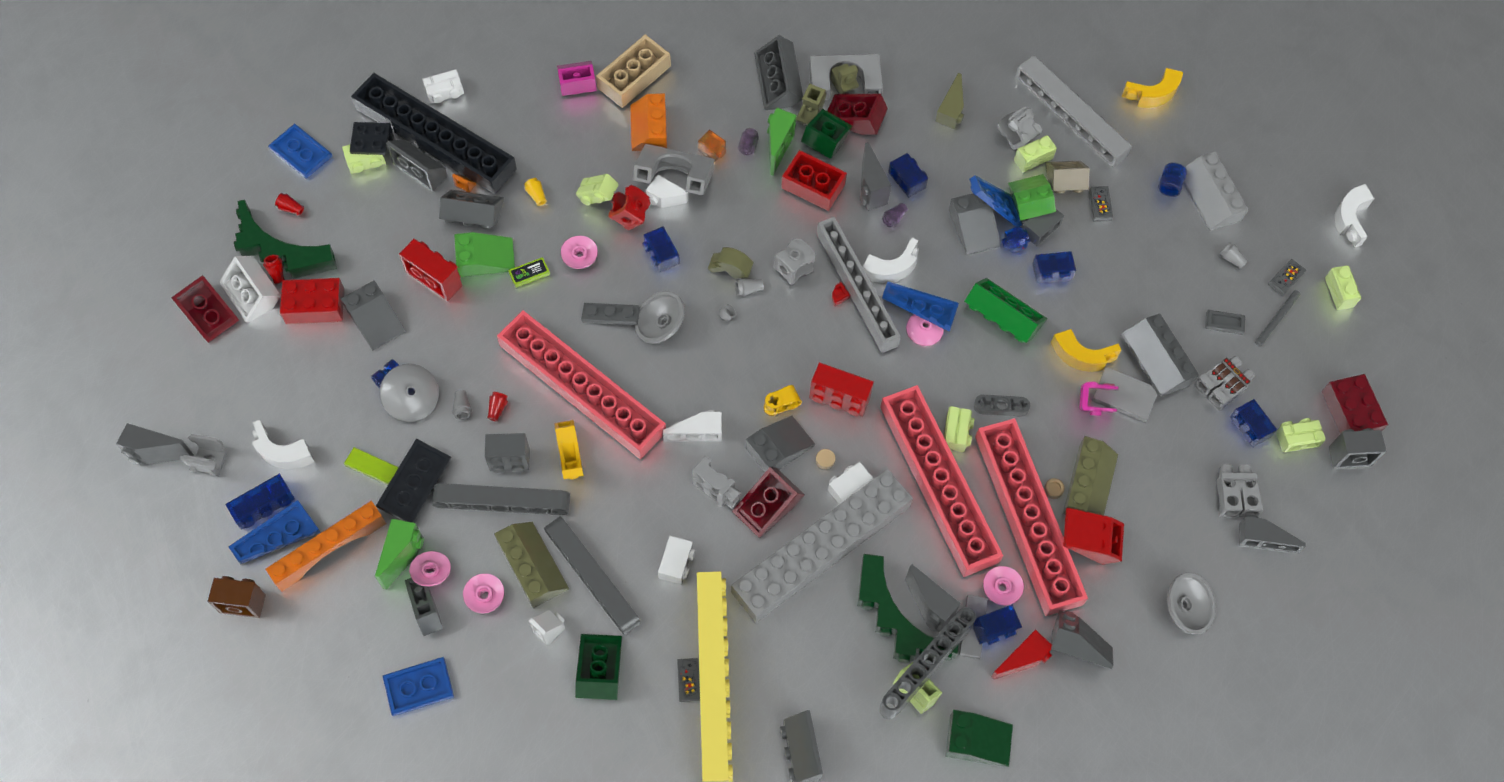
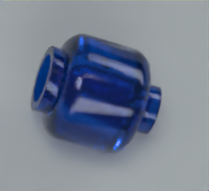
M1020 226L1006 230L1004 238L1001 239L1004 249L1008 248L1012 253L1026 249L1030 242L1027 230Z

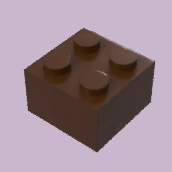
M222 576V578L213 579L207 602L220 614L260 618L266 594L254 580L243 578L242 581H238L229 576Z

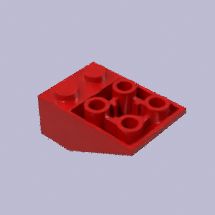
M1066 508L1064 547L1102 565L1122 562L1124 523L1112 517Z

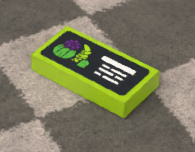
M543 257L508 270L515 288L550 275Z

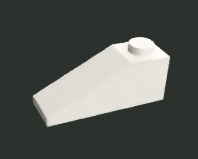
M708 410L663 430V440L722 441V412Z

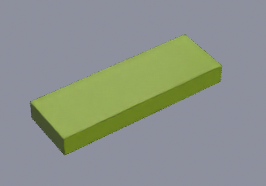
M353 447L344 462L346 467L386 485L390 483L399 468Z

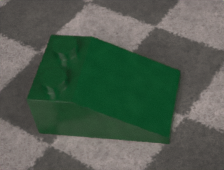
M581 634L575 698L617 700L622 636Z
M953 710L949 720L945 757L1009 767L1013 725L976 713Z

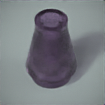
M900 203L885 211L882 217L883 223L887 227L897 226L908 211L907 206Z

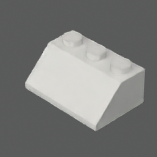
M235 256L219 282L246 323L272 310L281 297L254 256Z

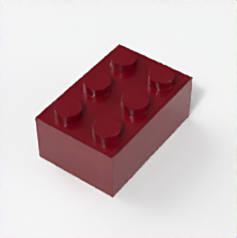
M1365 374L1331 381L1321 391L1340 434L1348 429L1362 431L1371 428L1383 431L1388 426L1387 420Z

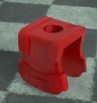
M630 185L625 187V194L621 192L614 193L611 200L613 208L610 210L608 217L624 226L627 230L643 224L645 211L651 204L649 196L636 186Z

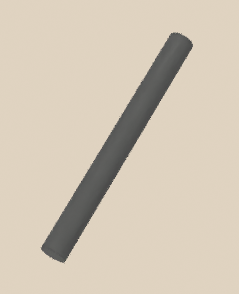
M1293 291L1255 341L1256 345H1263L1301 295L1299 291Z

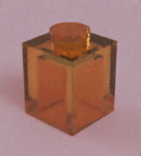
M709 129L698 140V151L716 161L725 155L726 141Z

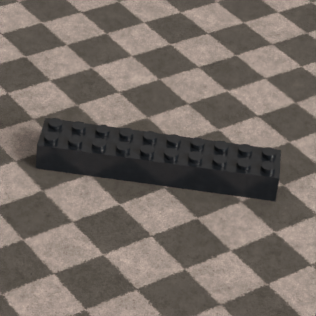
M373 73L351 96L356 110L378 123H390L394 133L410 143H414L418 148L494 194L517 170L515 158L376 73Z

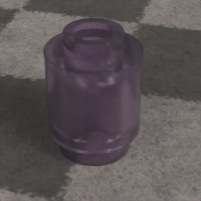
M747 128L742 132L738 150L743 155L755 153L759 140L758 132L755 129Z

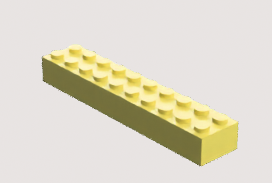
M721 571L697 572L702 782H733L732 765H728V761L732 760V743H727V739H731V721L727 722V718H730V700H726V697H730L729 679H725V677H729V659H724V656H728V638H724V636H727V618H723V616H727V600L722 598L726 597V578H722Z

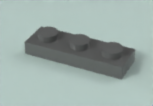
M584 303L581 320L583 323L638 325L640 307L639 305Z

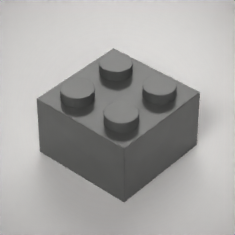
M1371 428L1362 431L1344 430L1329 446L1333 468L1371 467L1387 452L1382 431Z
M525 433L485 434V459L490 471L494 473H503L504 471L520 473L524 470H529L530 448Z

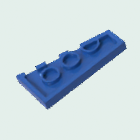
M976 175L969 179L972 185L970 187L971 191L975 196L982 199L1016 228L1022 226V221L1019 219L1011 194Z
M887 282L882 299L949 332L959 304L958 302L892 282Z
M297 500L228 547L238 562L243 564L318 534L320 530Z

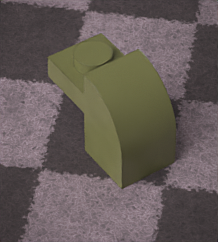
M848 64L831 69L830 80L838 93L844 94L859 87L856 80L858 69L856 65L849 67Z
M809 83L802 98L803 105L796 117L797 123L807 126L822 110L826 99L825 89Z
M723 247L720 253H713L708 269L712 273L726 271L734 279L748 278L754 262L737 249Z

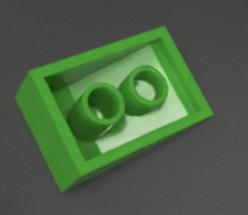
M776 108L774 114H770L767 122L769 124L767 133L769 134L770 175L774 176L795 136L796 115L780 108Z
M1044 174L1008 183L1020 221L1056 212L1054 194Z
M475 232L454 234L456 265L461 277L504 273L515 268L512 238Z
M391 519L375 573V578L383 589L387 590L417 556L419 549H422L424 537L421 535L416 523Z

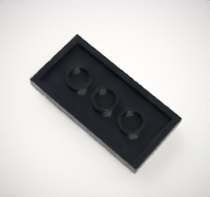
M416 438L377 502L376 507L402 521L414 522L431 494L434 485L438 482L451 460V456Z

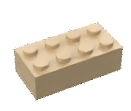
M645 34L596 75L597 88L623 108L671 67L670 53Z

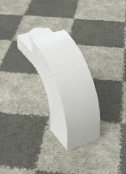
M1366 184L1348 192L1335 213V226L1338 234L1346 233L1348 240L1355 248L1361 246L1368 237L1356 217L1357 211L1368 208L1374 200Z
M911 238L903 254L893 260H883L869 254L862 267L870 282L887 284V282L894 283L907 277L916 266V256L919 248H917L918 240Z
M261 420L253 422L255 430L252 433L256 440L252 444L268 464L280 469H299L315 463L304 439L290 445H277L271 442Z

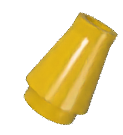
M532 178L525 182V191L536 202L537 206L545 204L547 200L541 181L537 178Z

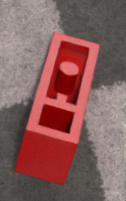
M1035 629L994 671L991 677L995 680L1035 667L1041 661L1045 664L1052 656L1050 653L1051 643Z

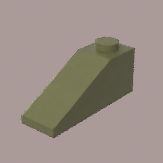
M958 73L937 111L935 122L955 129L958 123L961 124L964 118L962 113L964 102L961 73Z

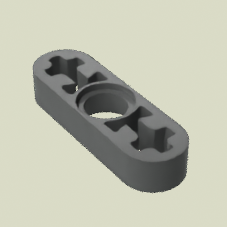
M979 395L974 402V410L979 414L1025 416L1030 409V402L1025 397ZM981 401L986 405L985 408L980 404ZM1004 402L1007 408L1004 410L999 409L997 403ZM1019 403L1024 407L1023 410H1020Z

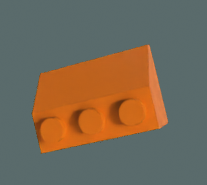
M665 93L646 94L630 105L632 151H642L645 144L667 148Z

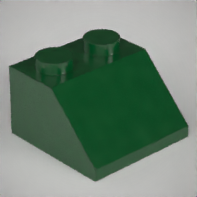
M822 108L806 126L801 142L831 159L840 149L852 129V125Z

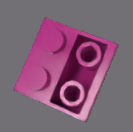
M592 61L557 66L562 96L597 91Z

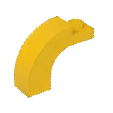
M1166 68L1161 82L1154 86H1145L1127 81L1122 97L1138 101L1137 107L1153 108L1161 106L1170 101L1175 95L1183 72Z
M1072 329L1054 334L1051 340L1055 353L1063 362L1077 370L1086 372L1104 370L1106 364L1117 360L1121 352L1119 344L1099 350L1085 348L1077 341Z
M574 420L554 423L563 478L576 479L584 476Z

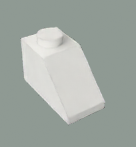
M657 175L646 189V194L649 196L651 204L657 205L660 208L688 203V192L660 175Z
M550 610L529 620L533 633L547 647L565 630L563 623L565 620L557 612L553 614Z

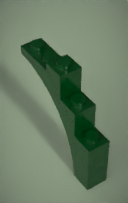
M245 199L237 201L238 209H236L238 219L241 220V224H238L240 232L235 233L236 241H234V247L236 252H240L241 256L259 255L260 261L264 262L267 256L278 255L282 259V265H284L286 273H290L293 279L337 269L335 255L330 244L299 246L275 239L254 222Z
M863 554L857 606H861L864 610L877 609L875 632L880 633L882 636L895 635L893 659H898V662L910 663V661H914L916 654L920 655L934 638L913 626L893 602L884 575V556ZM958 645L945 660L955 659L958 654ZM937 646L940 650H945L943 647Z

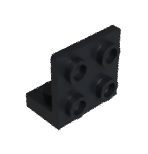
M354 122L350 153L386 155V143L393 141L394 137L390 123Z

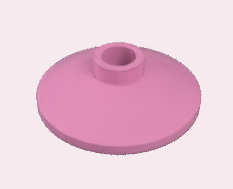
M586 236L571 237L561 247L563 262L575 269L590 266L598 255L595 242Z
M915 314L909 318L906 325L908 337L914 343L921 346H930L937 343L944 331L943 328Z
M429 551L414 558L410 564L409 572L415 583L421 586H435L442 583L448 577L451 565L449 559L444 554Z
M998 566L986 574L983 581V589L986 596L993 603L1007 606L1014 604L1020 599L1023 594L1024 584L1021 576L1014 569ZM1003 585L1006 590L1001 591L999 586Z
M478 574L472 577L466 583L463 590L465 604L476 613L494 611L500 606L504 598L503 584L496 576L491 574ZM488 593V597L485 599L481 598V595Z

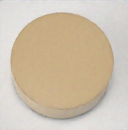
M829 449L820 450L816 455L817 466L824 470L832 468L835 464V454Z
M1056 478L1049 479L1044 486L1046 496L1051 499L1060 498L1065 490L1063 482Z

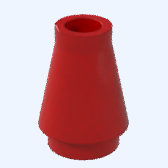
M280 193L275 201V206L278 207V210L298 216L304 211V206L300 205L287 193Z
M278 255L267 256L264 259L263 266L274 283H282V280H285L282 259Z
M493 392L492 396H489L487 419L498 422L508 403L507 395Z

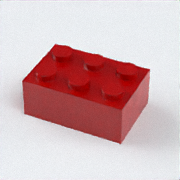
M799 150L782 176L781 188L829 211L846 184L847 173Z
M413 239L399 253L405 272L446 301H449L462 287L457 265L452 261H446L439 252L430 250L423 241L419 242Z
M340 278L282 280L280 315L285 324L343 322L344 304L341 298L344 297V286Z
M819 362L811 381L809 398L816 403L828 404L833 409H842L853 416L863 417L871 398L874 381Z

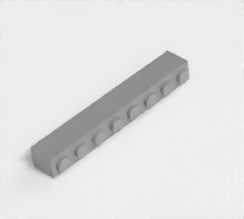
M1032 56L1019 65L1016 77L1112 167L1128 157L1132 148L1130 143L1106 123L1103 117L1093 111L1091 106L1080 99L1079 95L1074 93L1066 83L1062 82L1053 71H1050L1041 60Z
M835 217L819 222L817 236L851 295L855 306L881 353L899 347L901 336Z

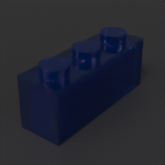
M279 473L225 505L235 523L242 530L253 526L261 518L269 517L275 510L288 506L291 501L295 500V497Z

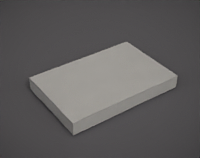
M1105 367L1099 384H1115V386L1119 387V390L1096 389L1092 401L1117 409V411L1146 423L1157 397L1154 387Z

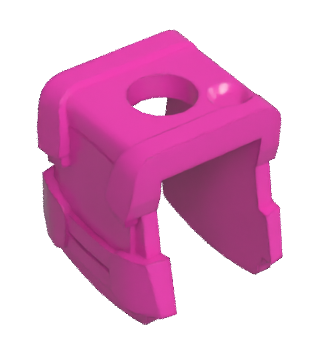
M1086 382L1081 385L1079 404L1081 411H1090V415L1101 416L1102 412H1117V409L1088 407L1089 389L1119 390V387L1115 386V384H1098L1096 382Z

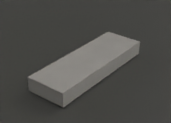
M967 596L966 607L974 610L976 619L970 632L961 641L959 653L961 656L977 659L981 657L988 598Z

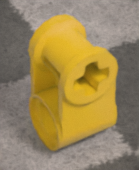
M788 385L780 390L769 393L765 397L763 409L767 415L776 416L777 414L797 408L802 404V401L794 385Z

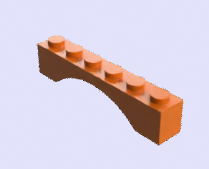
M371 500L265 570L274 584L283 592L298 582L310 568L329 553L353 540L372 534L387 523Z

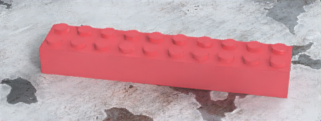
M524 310L497 335L501 348L640 460L663 437V430L666 429L665 422Z
M918 385L882 398L880 408L963 578L999 564L1003 554Z
M1016 419L978 428L975 439L1045 617L1059 613V611L1063 612L1083 606L1088 599L1070 552L1068 548L1063 546L1064 537Z

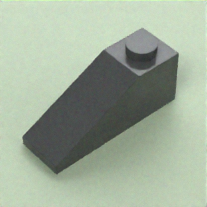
M1256 515L1245 516L1239 523V545L1293 553H1300L1306 547L1305 542L1270 521L1259 518Z
M412 578L405 580L414 615L423 636L443 629L429 586H421L415 583Z

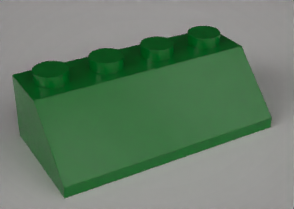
M988 278L975 283L964 301L970 309L984 314L983 317L991 322L994 321L1001 330L1009 331L1015 335L1014 338L1022 343L1029 342L1048 319Z

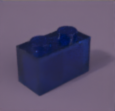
M908 153L890 162L888 173L908 198L926 189L928 176L925 171L918 167L916 160L911 158Z
M664 226L643 235L644 242L642 246L645 252H649L651 255V263L653 267L657 266L659 272L680 264L679 253Z
M1072 251L1035 255L1032 263L1036 283L1066 282L1073 279L1076 272Z
M1255 399L1236 408L1230 416L1234 426L1239 428L1246 442L1250 443L1252 447L1271 438L1277 431V428Z
M1012 604L976 618L972 628L979 644L987 642L989 646L999 642V637L1004 636L1005 639L1017 635L1016 631L1022 628V625Z

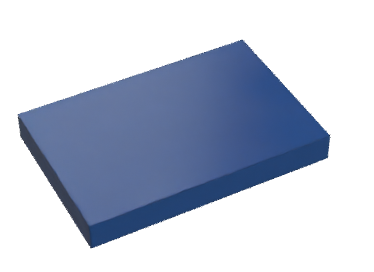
M295 123L268 145L272 152L305 179L333 157L330 151Z
M444 657L382 675L393 717L454 698Z

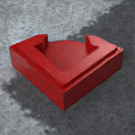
M839 282L832 292L834 306L851 297L842 282Z

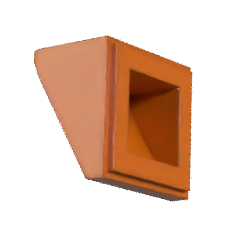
M452 175L455 186L466 192H471L476 185V182L462 175Z

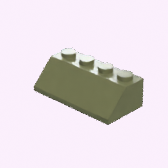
M1084 436L1079 446L1063 514L1066 515V508H1072L1104 515L1118 454L1104 441Z
M533 522L511 524L494 533L532 608L569 590Z

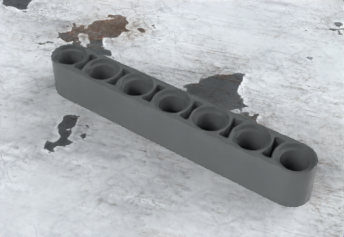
M443 483L434 485L432 506L437 508L550 515L568 514L570 493L563 490Z
M560 516L545 526L544 530L621 633L626 635L641 624L636 613L565 520Z
M969 607L961 608L884 695L879 710L884 718H895L970 632L976 619L973 609ZM949 632H953V633H955L957 636H953V635H951ZM937 646H941L945 650H940ZM924 660H929L932 664H927ZM912 675H918L920 679H916ZM899 689H904L908 693H902ZM886 704H892L895 708H889Z

